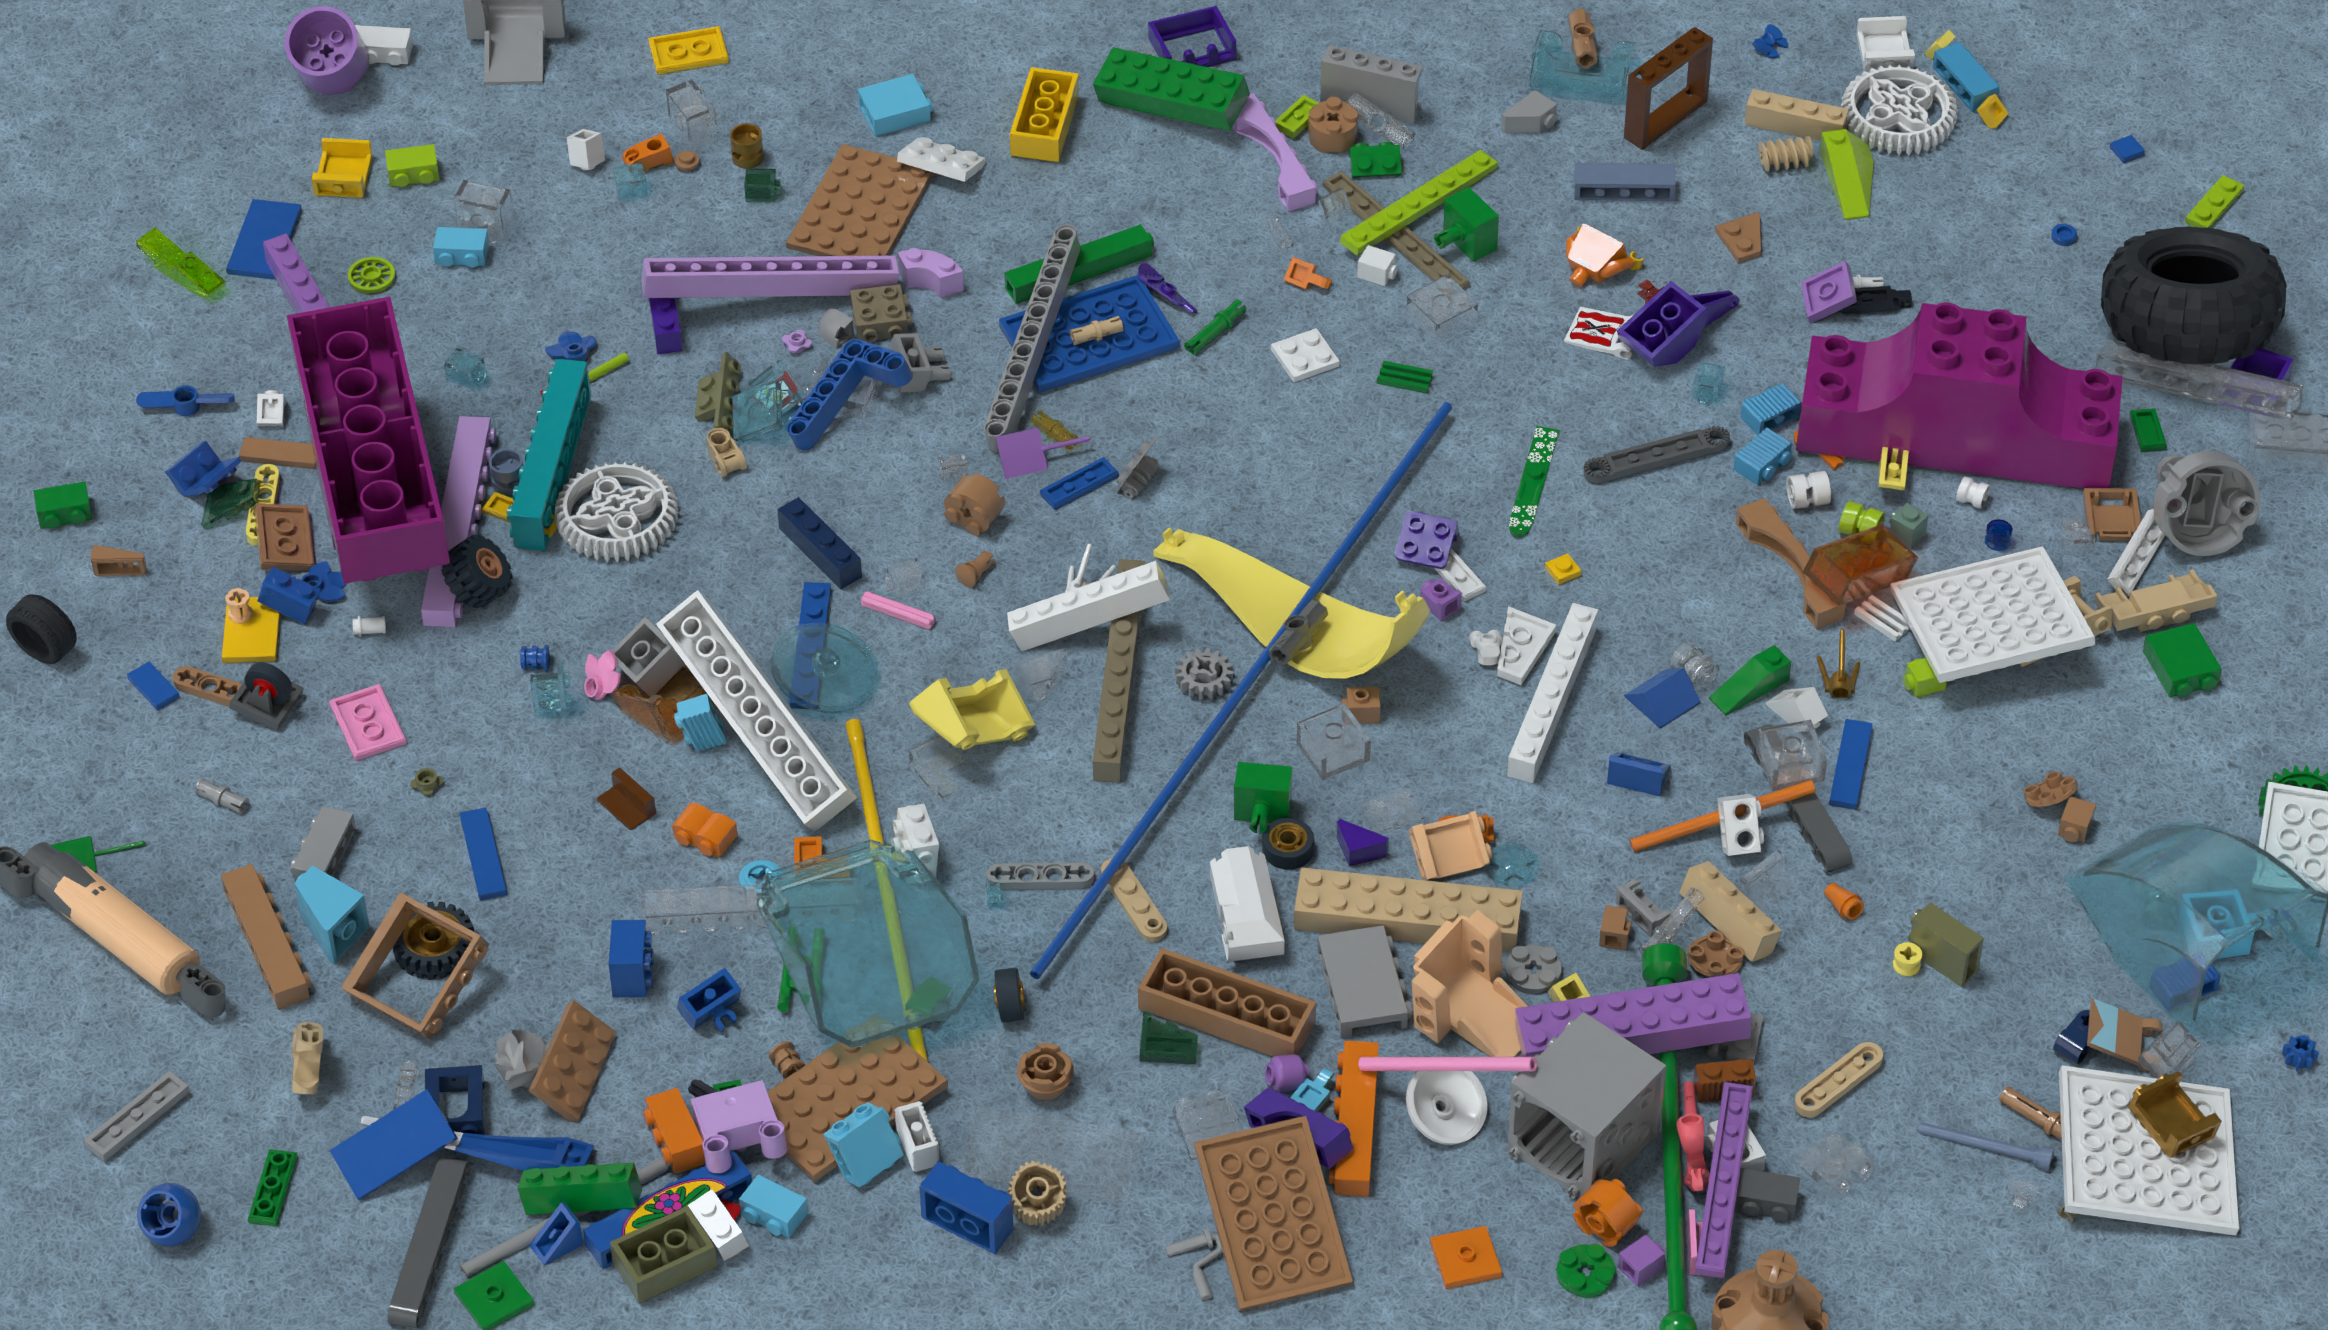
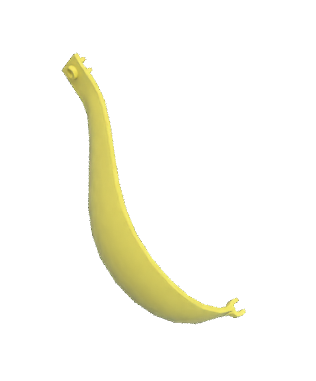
M1168 528L1162 533L1164 542L1153 550L1154 557L1183 564L1196 571L1220 595L1265 647H1267L1310 588V586L1223 542L1203 535L1188 533L1181 529L1173 533L1172 529ZM1401 591L1395 596V602L1399 606L1401 613L1395 618L1359 609L1319 592L1314 600L1320 601L1327 608L1328 616L1311 635L1312 645L1307 649L1298 651L1287 664L1301 672L1322 678H1349L1366 673L1382 665L1403 649L1428 620L1430 609L1423 597H1416L1412 593L1407 598L1405 592Z

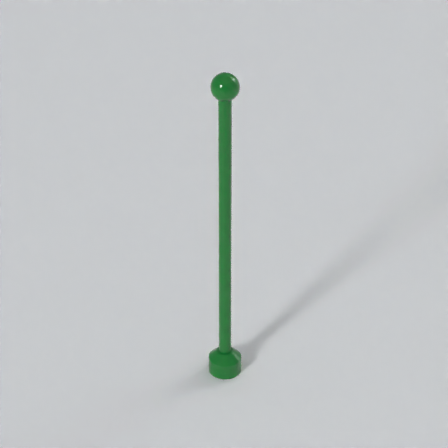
M1660 943L1648 947L1642 953L1643 980L1652 987L1684 982L1687 978L1686 952L1681 947L1670 943ZM1676 1050L1659 1053V1061L1666 1065L1661 1117L1669 1313L1660 1322L1659 1330H1697L1696 1321L1686 1312L1680 1137L1677 1129V1120L1679 1119Z

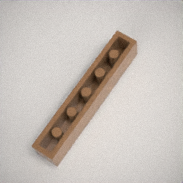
M249 864L220 874L223 890L277 1009L309 999L308 989L312 988L310 977L307 972L302 973L300 969L303 967L299 953L292 952L291 948L294 945L289 932L284 933L282 930L285 927L280 912L275 913L273 910L275 903L271 893H265L264 891L266 883L262 873L257 874L253 864Z

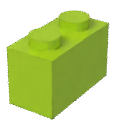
M434 144L385 150L390 187H404L409 184H428L432 181H439Z

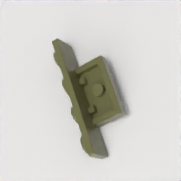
M728 352L722 354L720 371L699 380L694 417L698 421L703 422L714 418V428L726 429L733 439L741 366L736 359Z

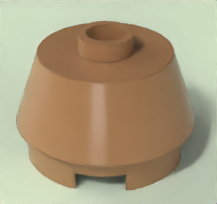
M1051 1043L1037 1044L1036 1049L1029 1051L1027 1054L1025 1052L1022 1054L1017 1067V1075L1022 1085L1032 1097L1042 1101H1049L1058 1098L1064 1093L1073 1078L1074 1066L1070 1057L1060 1050V1046Z

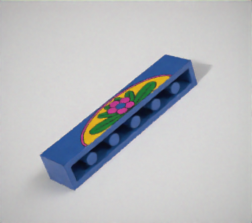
M732 1151L730 1152L732 1165L727 1171L712 1173L708 1171L706 1166L695 1169L685 1177L668 1183L664 1188L650 1195L643 1196L639 1200L637 1208L619 1209L601 1221L592 1223L589 1227L583 1229L585 1246L601 1268L605 1269L613 1264L610 1248L611 1241L688 1206L710 1190H713L717 1197L729 1202L736 1200L742 1196L752 1183L750 1171L736 1153Z

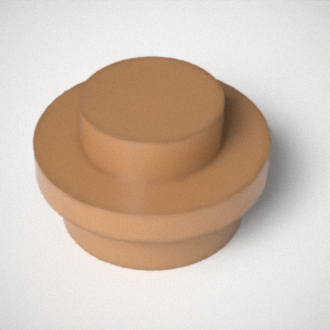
M682 151L675 156V166L682 171H692L699 165V156L693 151Z

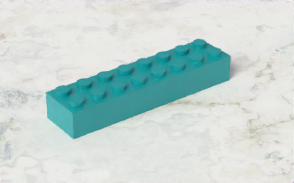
M556 359L554 368L549 370L548 388L543 389V405L537 409V425L531 429V445L525 449V465L521 466L519 470L520 482L518 486L515 485L514 502L512 506L509 505L507 510V521H511L510 538L514 539L516 548L546 551L550 534H545L544 528L548 529L554 522V518H551V515H555L556 500L558 499L559 492L563 489V485H566L592 397L587 362Z

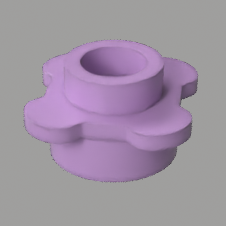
M797 330L790 335L782 337V342L787 344L788 351L791 353H801L812 345V341L807 339L803 330Z

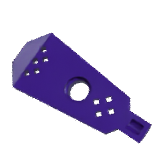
M1148 263L1140 264L1138 278L1188 312L1197 313V309L1176 292L1177 288L1174 285L1163 281L1164 277Z

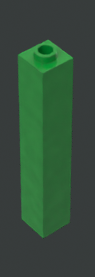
M1140 224L1080 245V252L1068 286L1151 257L1152 247L1154 246L1152 235L1149 232L1147 233ZM1045 258L1004 272L1005 289L1015 304L1030 300Z

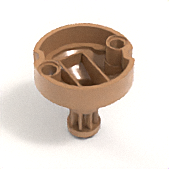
M1773 1249L1759 1256L1756 1268L1733 1276L1721 1287L1713 1305L1711 1328L1712 1330H1827L1829 1316L1822 1312L1823 1297L1818 1289L1807 1279L1797 1274L1798 1265L1795 1258L1783 1250Z

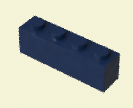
M799 497L777 509L779 529L840 590L862 578L861 558Z

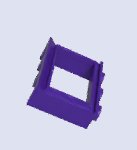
M1217 6L1148 22V39L1158 57L1172 60V56L1164 41L1214 29L1225 50L1218 52L1215 44H1209L1206 48L1207 55L1195 57L1193 51L1188 49L1184 52V60L1181 62L1210 67L1237 60L1236 39Z

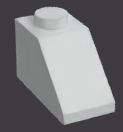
M1814 687L1783 690L1765 703L1796 730L1805 729L1806 731H1811L1821 725L1820 721L1828 716Z

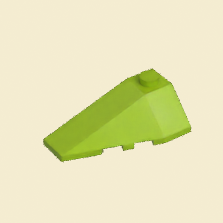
M1846 129L1821 132L1819 152L1844 220L1869 217L1874 160L1868 144Z

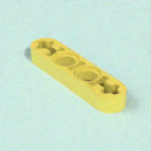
M264 464L257 468L255 472L246 526L247 541L254 546H258L257 536H255L257 534L254 512L255 504H276L280 475L279 469L273 464ZM267 474H271L268 480L269 483H265L264 479ZM263 493L271 494L267 499L258 498Z

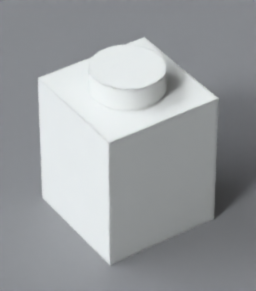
M582 129L567 137L570 165L581 167L582 170H592L596 165L605 161L602 133Z
M1368 245L1358 260L1357 277L1386 286L1389 279L1394 280L1398 271V265H1395L1396 254Z

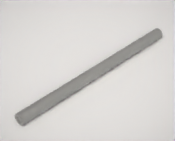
M661 1158L638 1170L637 1173L641 1185L667 1172L668 1167ZM592 1211L573 1212V1214L579 1219ZM549 1218L461 1264V1271L465 1272V1276L468 1278L530 1245Z

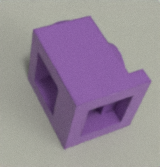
M1442 578L1435 582L1428 580L1421 587L1420 597L1424 598L1430 612L1440 621L1461 609L1462 592L1459 590L1455 591Z

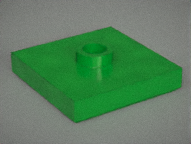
M505 1261L453 1288L454 1294L481 1330H491L535 1305L533 1298Z

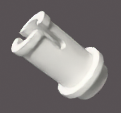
M1860 275L1852 277L1854 288L1884 285L1881 282L1883 277H1861Z
M358 616V619H353V635L362 637V634H386L385 616L375 618H361V616Z

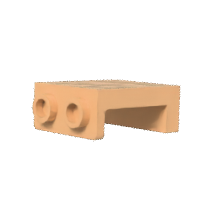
M1476 811L1426 825H1415L1408 830L1422 880L1432 881L1484 868L1490 864L1489 859H1492L1491 848L1488 843H1484L1482 835L1485 832L1484 823L1481 816L1477 817Z

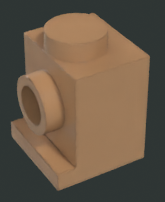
M1605 906L1600 929V947L1627 951L1628 937L1632 924L1631 920H1627V908Z

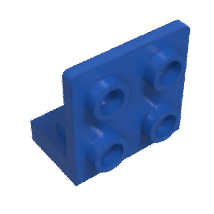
M202 441L165 471V473L181 495L184 497L194 495L196 497L203 492L208 494L219 486L217 482L222 477L226 479L237 471L236 466L242 460L236 457L221 461L208 442Z

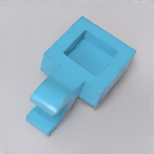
M1324 1068L1314 1082L1306 1078L1290 1099L1303 1103L1308 1108L1319 1112L1330 1098L1329 1088L1334 1084V1081L1331 1080L1334 1073Z

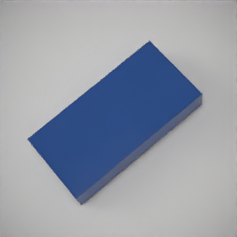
M150 661L127 674L128 680L157 711L180 698L179 692Z

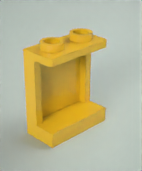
M322 138V156L318 172H313L311 179L314 195L363 198L373 158L371 141Z

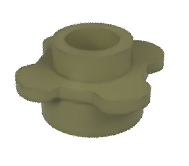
M424 768L416 773L415 779L410 784L412 789H418L423 792V795L430 796L438 786L443 784V778L437 776L433 769Z

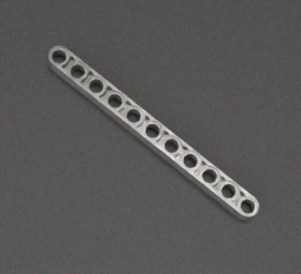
M1064 224L1054 231L988 414L984 432L988 447L992 452L999 453L996 437L1016 432L1078 258L1080 244L1077 231L1072 225Z

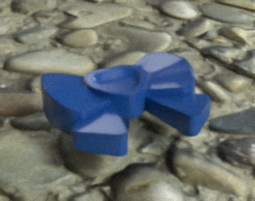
M1771 24L1765 28L1764 35L1761 38L1755 39L1752 43L1758 52L1767 55L1769 59L1780 56L1773 48L1774 44L1783 48L1788 47L1787 39L1782 38L1783 34L1780 29Z

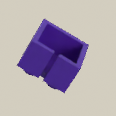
M2266 349L2254 350V354L2251 356L2235 359L2226 375L2222 397L2242 404L2248 401L2250 402L2249 406L2272 413L2290 380L2294 359Z

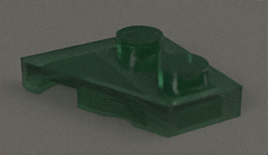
M257 478L219 485L215 490L208 493L201 522L202 527L206 530L212 529L211 523L225 516L229 520L239 512L255 506L261 486Z
M1143 1011L1139 1062L1196 1064L1198 1035L1188 1030H1182L1169 1021H1166L1164 1024L1153 1019L1152 1013Z

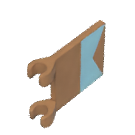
M2093 998L2090 1001L2087 1046L2137 1065L2142 1072L2153 1073V1066L2156 1068L2160 1066V1058L2153 1054H2141L2142 1033L2147 1037H2155L2156 1031H2162L2163 1024L2158 1019L2142 1018Z

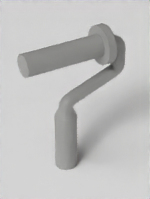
M1208 1229L1203 1230V1235L1165 1246L1167 1255L1170 1257L1206 1245L1211 1249L1213 1248L1212 1241H1216L1218 1248L1193 1266V1278L1202 1301L1212 1299L1213 1296L1201 1267L1223 1252L1218 1234H1210Z

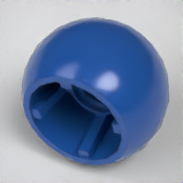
M164 1183L153 1187L143 1196L138 1206L137 1220L142 1233L148 1240L162 1246H176L186 1242L196 1233L201 1221V1207L190 1189L175 1183ZM166 1199L172 1201V1202H165V1203H163ZM175 1209L178 1211V1218L176 1220L173 1218Z

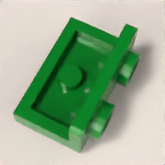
M1381 142L1379 146L1358 143L1354 147H1350L1349 158L1352 178L1402 174L1400 145H1394L1393 142Z

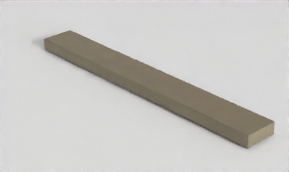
M1342 171L1322 182V186L1362 221L1367 220L1384 209L1380 203ZM1406 226L1384 239L1450 297L1470 286V281Z

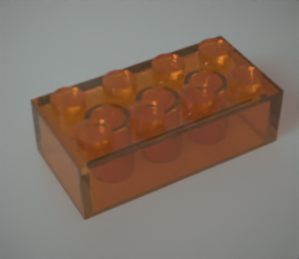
M1881 524L1814 548L1803 573L1813 584L1825 592L1833 602L1842 605L1891 587L1890 583L1908 579L1918 556Z

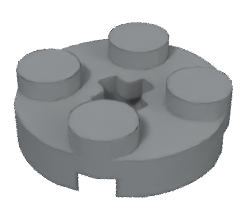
M1518 945L1512 949V953L1506 960L1505 975L1509 983L1511 982L1520 992L1542 994L1559 982L1562 969L1561 962L1556 956V951L1551 947ZM1530 966H1536L1538 969L1541 970H1537L1535 974L1530 973V970L1526 968H1530Z

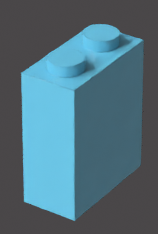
M913 74L858 89V105L875 137L931 121L930 113L933 112L932 102L930 98L925 97L922 83H918Z

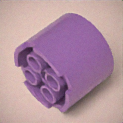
M317 6L301 12L290 23L285 34V51L301 81L310 89L321 94H341L352 90L368 69L369 55L363 39L349 16L333 7Z

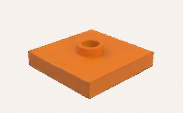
M1486 1226L1430 1237V1245L1445 1289L1502 1277V1270Z

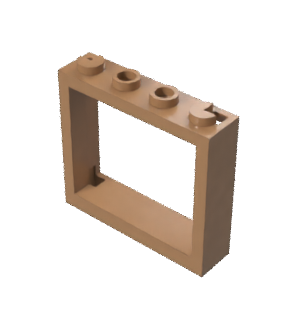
M400 892L341 988L353 998L430 1039L440 1031L443 1019L448 1011L456 1005L459 993L471 981L475 967L485 958L490 944L481 935ZM414 913L470 943L421 1023L365 993Z

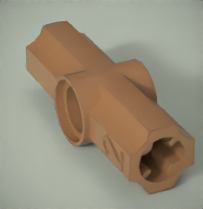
M1575 9L1568 17L1572 38L1571 50L1574 52L1576 64L1580 65L1581 69H1590L1592 65L1597 64L1594 41L1595 28L1591 25L1589 13H1586L1584 9Z

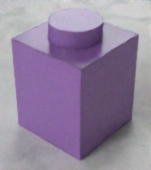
M1644 1235L1619 1253L1618 1268L1638 1287L1664 1269L1665 1252L1659 1243L1653 1242L1647 1235Z

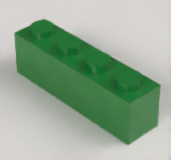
M635 1163L589 1164L573 1167L560 1166L557 1168L527 1169L523 1171L517 1187L526 1215L554 1213L561 1202L566 1203L572 1212L637 1208L642 1193V1186Z

